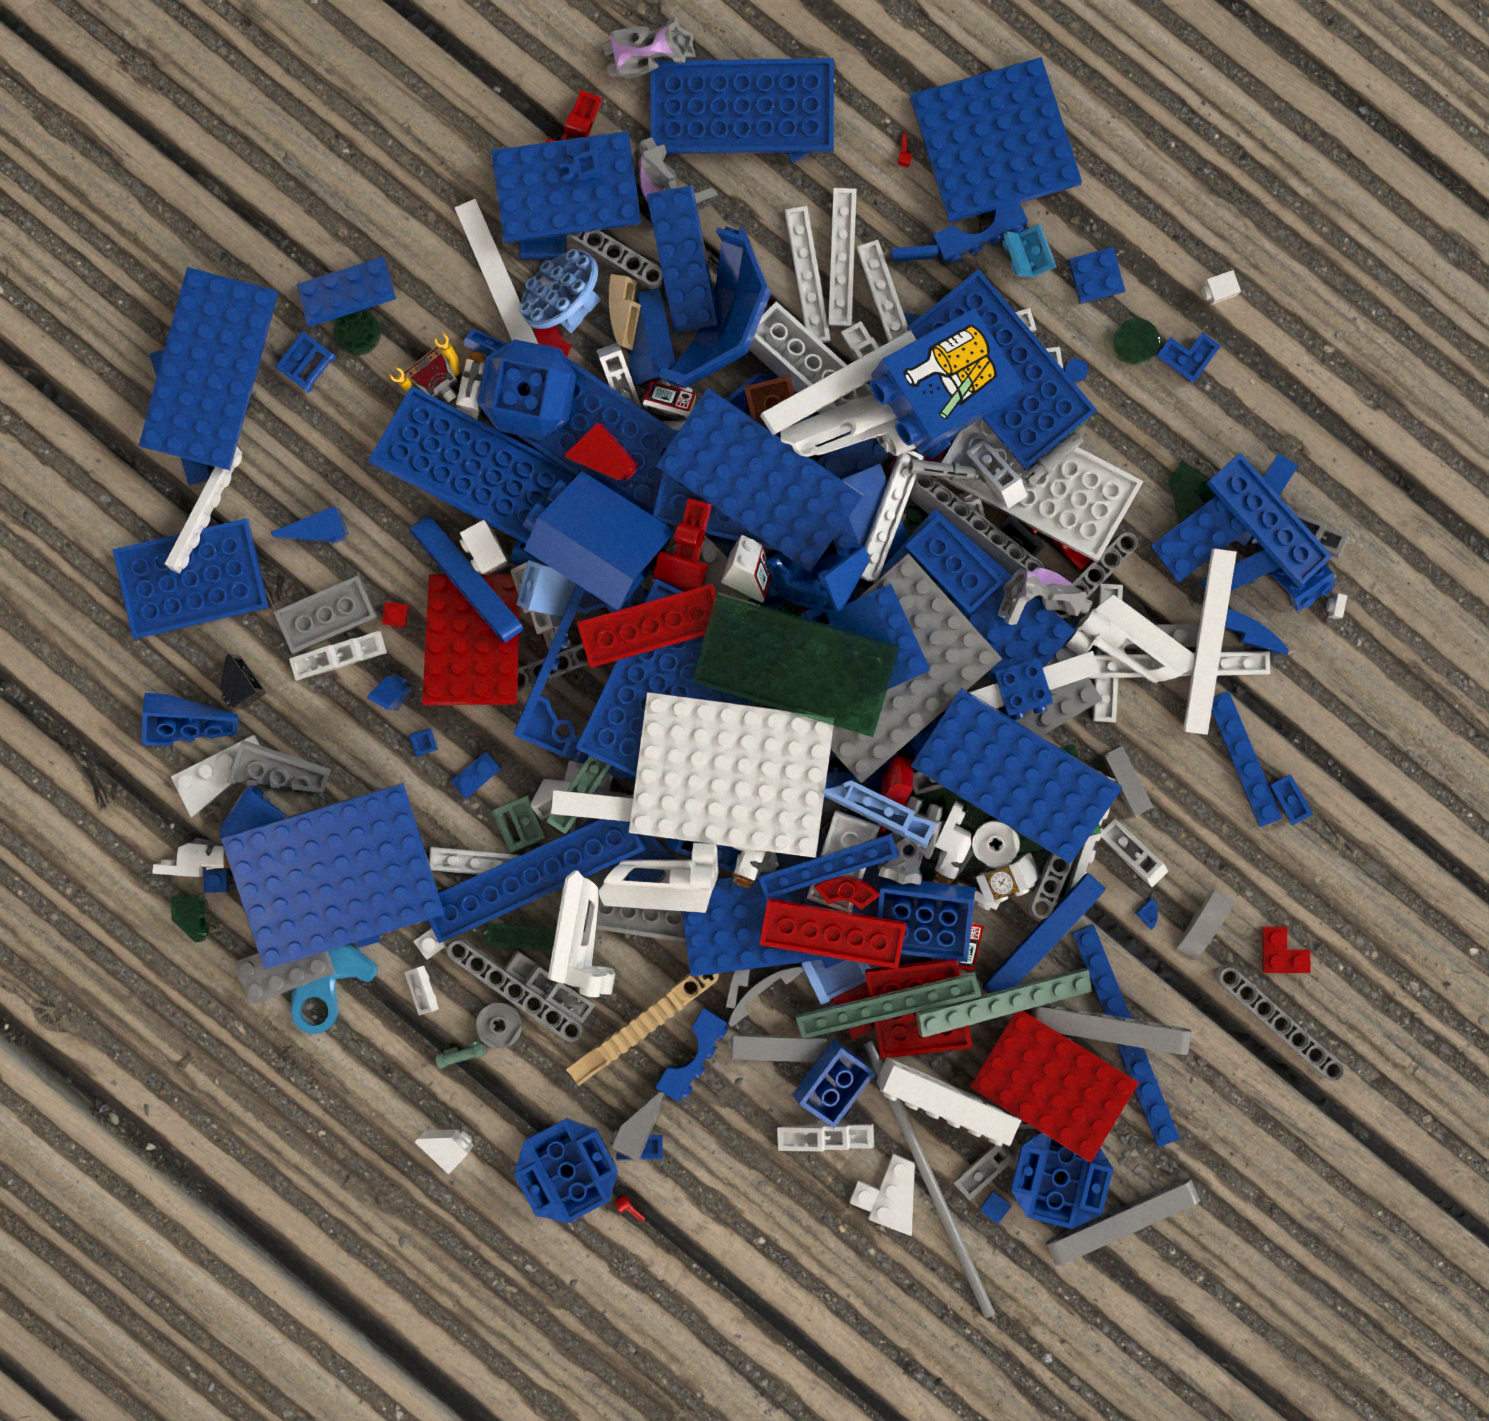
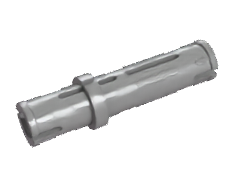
M1073 432L1044 458L1040 457L1036 460V464L1021 475L1024 482L1028 479L1026 484L1031 487L1044 474L1048 475L1055 465L1084 443L1081 436L1077 439L1079 434Z
M911 458L908 464V472L911 474L946 477L951 481L962 479L976 482L979 475L977 467L962 466L957 462L947 464Z

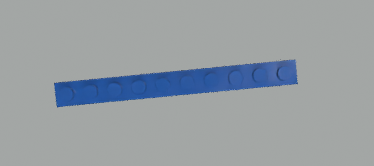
M1094 924L1071 932L1084 966L1089 970L1090 980L1103 1013L1132 1019ZM1116 1043L1128 1075L1139 1082L1135 1092L1156 1145L1161 1147L1180 1139L1144 1048Z

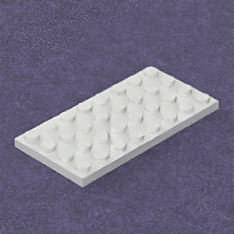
M982 419L959 431L942 463L951 464L952 462H957L962 466L975 467L966 455V451L985 439L1021 478L1027 496L1008 509L980 473L976 482L962 479L951 481L946 477H936L976 498H980L981 501L1007 515L1011 514L1022 523L1099 562L1143 484L1142 480L1077 447L1055 465L1048 475L1044 474L1030 487L1026 484L1028 479L1024 482L1021 475L1033 467L1036 462L1024 470ZM1064 439L1061 440L1058 444H1056L1052 449H1050V450H1049L1046 454H1044L1041 458H1044V457H1045L1048 453H1050L1054 448H1056L1059 444H1061V443L1064 441Z

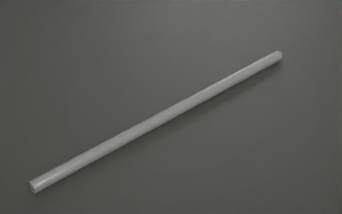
M870 1039L864 1042L863 1045L877 1076H879L884 1062L880 1057L874 1039ZM887 1098L985 1318H989L995 1314V1311L903 1104L899 1098L896 1101Z

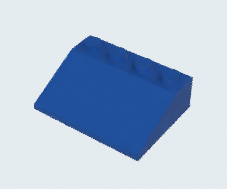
M880 463L840 478L862 493L863 497L833 539L838 555L848 557L850 555L849 549L852 546H865L888 484ZM901 519L885 562L889 561L908 539Z
M892 584L846 604L835 615L826 614L865 700L930 671Z
M883 877L879 892L877 917L906 922L907 926L901 954L945 960L957 959L960 962H967L976 887L922 881L921 885L913 883L901 884Z

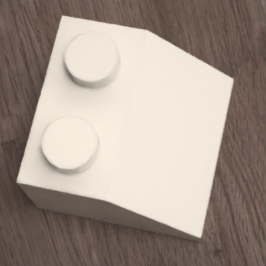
M457 1129L425 1130L415 1141L448 1174L468 1155L474 1146L471 1143V1137L464 1131L460 1133Z

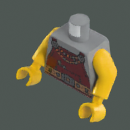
M442 331L445 337L443 341H437L434 335L437 347L404 372L395 366L399 371L397 377H393L389 373L388 376L393 381L398 382L406 392L413 386L436 399L441 396L450 405L458 397L452 387L459 382L457 379L460 373L459 360L452 345L448 343L447 334Z

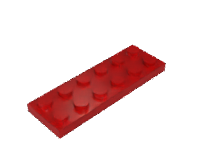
M713 584L577 622L590 668L726 629Z
M768 898L759 945L898 969L907 925L903 921Z

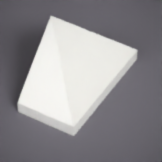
M543 779L530 804L541 821L551 815L553 790L567 791L571 782Z

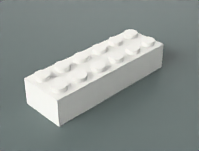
M775 302L762 315L749 348L755 356L779 377L790 375L793 390L796 393L847 366L778 302ZM866 383L819 409L818 412L820 414L868 394L874 396L870 385Z
M888 1057L876 1081L880 1091L884 1093L883 1096L893 1101L899 1098L905 1102L904 1105L914 1110L920 1107L926 1111L927 1115L935 1119H939V1116L947 1120L948 1124L956 1128H960L962 1125L968 1129L969 1133L977 1137H981L983 1134L989 1138L991 1143L1002 1146L1003 1143L1008 1146L1011 1145L1021 1122L1018 1117L995 1103Z

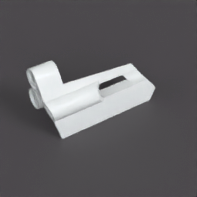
M870 394L791 425L781 431V442L792 445L793 450L797 454L805 457L815 454L819 456L871 438H877L884 451L890 452L894 456H899L916 448L914 444L906 445L898 436L895 429V421L898 418L890 405H881ZM851 431V433H850L849 435H847V436H844V437L839 438V439H837V440H834V441H832V442L826 443V444H824V445H822V446H819V447L816 446V445H818V444H820V443H823V442H825V441H828V440H830V439H833V438H835V437H838V436H840V435H842V434H845V433Z
M1114 594L1083 616L1074 628L1076 631L1065 643V646L1078 655L1087 653L1095 645L1153 683L1179 677L1182 673L1192 671L1194 666V653ZM1129 644H1136L1164 666L1148 670L1127 655L1124 648Z
M692 843V859L622 860L608 874L603 886L598 891L603 905L706 913L719 872L717 845ZM634 868L661 869L666 872V877L659 883L624 881L627 874Z
M574 870L565 878L548 979L580 988L579 993L588 997L612 994L615 979L614 969L592 966L599 903L598 887L589 879L584 878L579 871ZM590 901L589 912H588L587 923H586V929H585V932H583V930H584V925H585V919H586L587 908H588V902Z

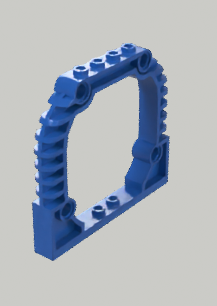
M577 584L513 735L584 764L590 755L576 749L581 737L574 734V725L566 718L558 719L551 708L549 699L541 695L551 670L556 671L560 662V658H557L559 650H565L570 637H567L566 634L576 611L586 614L602 607H607L610 612L618 611ZM638 587L620 610L645 603L650 591ZM560 724H566L570 730L566 736L557 734L556 729ZM612 765L606 773L621 779H636L635 776Z

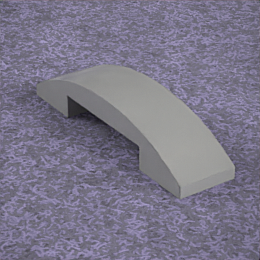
M802 965L778 969L754 983L735 1005L728 1021L730 1027L749 1014V1009L746 1007L749 1001L779 978L787 985L804 971Z

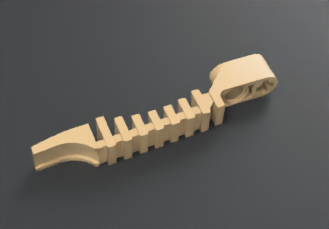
M689 973L669 990L665 996L662 995L656 1004L652 1003L647 1011L643 1010L639 1017H634L628 1025L622 1026L619 1032L618 1030L615 1031L611 1038L609 1036L605 1038L601 1045H596L569 1066L566 1071L569 1072L577 1085L580 1086L595 1073L608 1066L611 1061L618 1059L620 1054H624L631 1046H635L640 1039H644L649 1032L652 1033L656 1030L657 1026L665 1023L666 1019L673 1017L676 1011L682 1010L687 1003L718 980L720 973L713 974V977L710 975L691 977ZM692 981L697 985V989L690 992L685 988V983Z

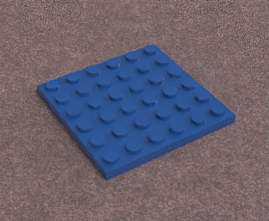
M1042 57L910 94V101L949 223L993 211L996 208L1017 202L1021 203L1081 186L1082 179Z

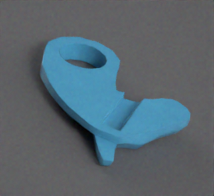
M351 943L328 950L336 973L293 989L292 1019L300 1030L309 1034L323 1033L334 1025L339 1014L336 979L356 977L361 981L369 982L377 975V965ZM317 997L327 1004L328 1016L322 1024H312L304 1018L302 1007L308 998Z

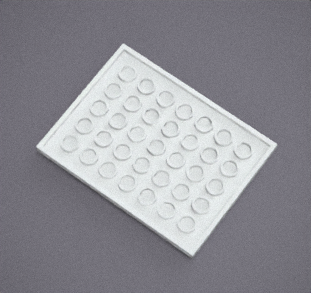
M647 692L629 833L816 858L824 800L823 791L826 785L835 717Z

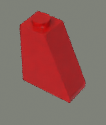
M597 423L565 454L568 459L617 480L631 479L637 473L636 468L640 465L602 423Z

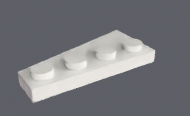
M255 735L245 739V741L260 745ZM241 742L171 776L191 818L195 817L199 811L206 805H209L221 792L233 784L227 783Z

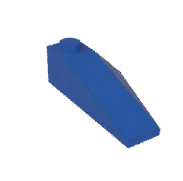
M660 288L641 291L637 294L636 303L640 304L641 307L633 350L630 351L629 359L634 387L650 384L651 381L657 382V380H662L659 376L661 368L664 367L671 370L675 365Z
M144 693L142 745L169 746L173 745L174 741L186 740V742H193L198 737L206 736L211 739L237 734V714L169 694Z

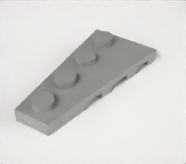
M242 740L227 783L243 782L253 786L263 784L271 785L272 788H280L281 786L292 787L293 790L323 793L331 769Z

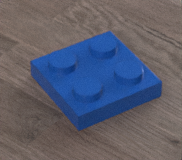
M1114 247L1073 257L1068 260L1080 304L1125 292Z

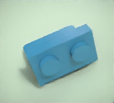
M1037 224L1020 233L1009 231L1003 233V246L1008 253L1010 252L1012 258L1010 262L1011 267L1018 276L1034 278L1057 268L1041 224Z

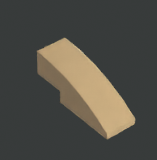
M611 274L609 283V312L613 332L619 346L633 350L641 307L640 304L633 301L637 281L627 276Z

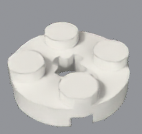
M991 820L982 824L977 829L972 841L975 856L987 866L993 868L1004 867L1012 862L1020 847V840L1016 830L999 820ZM993 838H997L998 841L1003 843L999 846L998 850H995V847L989 844L993 842Z

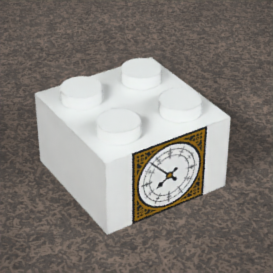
M485 520L460 532L463 539L459 541L465 552L473 556L474 559L471 560V563L480 575L489 576L511 565L493 529Z
M1029 851L1017 855L1012 862L1004 867L993 868L988 866L976 879L986 903L991 901L1000 903L1007 900L1009 895L1021 896L1028 893L1029 888L1035 886V882L1041 876Z

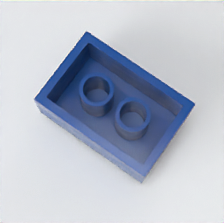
M833 1039L792 1095L802 1107L835 1128L876 1072L868 1063Z

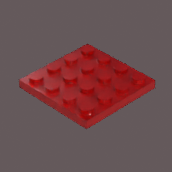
M944 959L898 965V969L890 967L866 969L865 975L869 997L960 976L958 960ZM918 1012L874 1022L881 1059L969 1049L973 1045L969 1025L922 1038L918 1031L916 1013Z

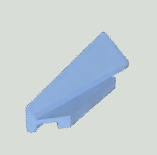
M852 780L830 789H824L823 791L824 796L923 848H927L937 825L932 821L915 817V811Z

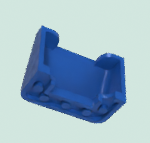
M860 545L852 546L849 549L850 555L848 557L824 552L811 572L795 563L780 551L765 561L776 591L784 601L835 615L844 608L868 566L869 553L865 546Z
M247 786L218 829L221 833L219 837L221 838L222 836L289 816L271 803L268 797L262 798L264 792L257 786Z

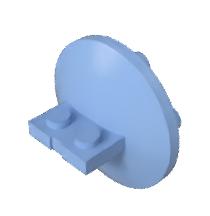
M571 249L569 252L561 254L553 260L544 261L539 272L534 277L528 279L525 284L526 290L520 307L522 318L531 327L536 329H546L560 323L568 332L572 333L588 312L590 313L601 300L593 291L598 277V265L595 259L585 251Z

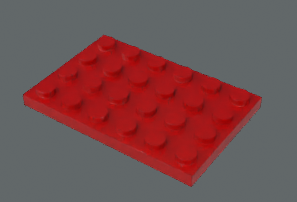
M429 574L423 705L517 704L520 633L508 642L503 643L445 574ZM481 574V577L520 622V606L516 605L518 593L512 574H491L489 576Z
M1019 1011L1013 1014L970 1085V1088L1091 1163L1139 1082L1028 1013Z

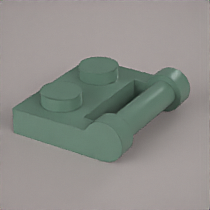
M529 796L490 811L492 818L495 817L507 845L505 847L507 854L546 838L537 815L530 805ZM508 811L521 839L517 843L514 841L503 814Z
M479 1041L468 1043L466 1048L458 1050L457 1047L444 1050V1054L435 1056L438 1068L441 1069L450 1064L476 1057H484L488 1053L487 1045L481 1044Z

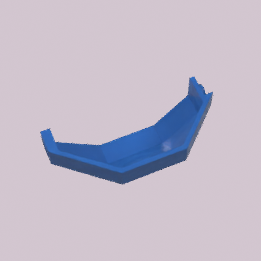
M725 226V229L717 227L716 230L722 243L716 284L713 292L720 324L698 328L693 342L672 369L661 368L659 376L663 381L687 388L748 353L771 291L743 226L740 231Z

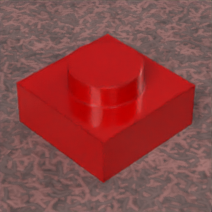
M385 601L382 624L406 628L409 605Z

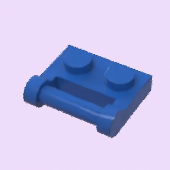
M302 331L275 368L306 392L310 393L313 389L312 385L330 362L333 363L337 357ZM317 353H321L323 357L303 381L300 378L301 374Z

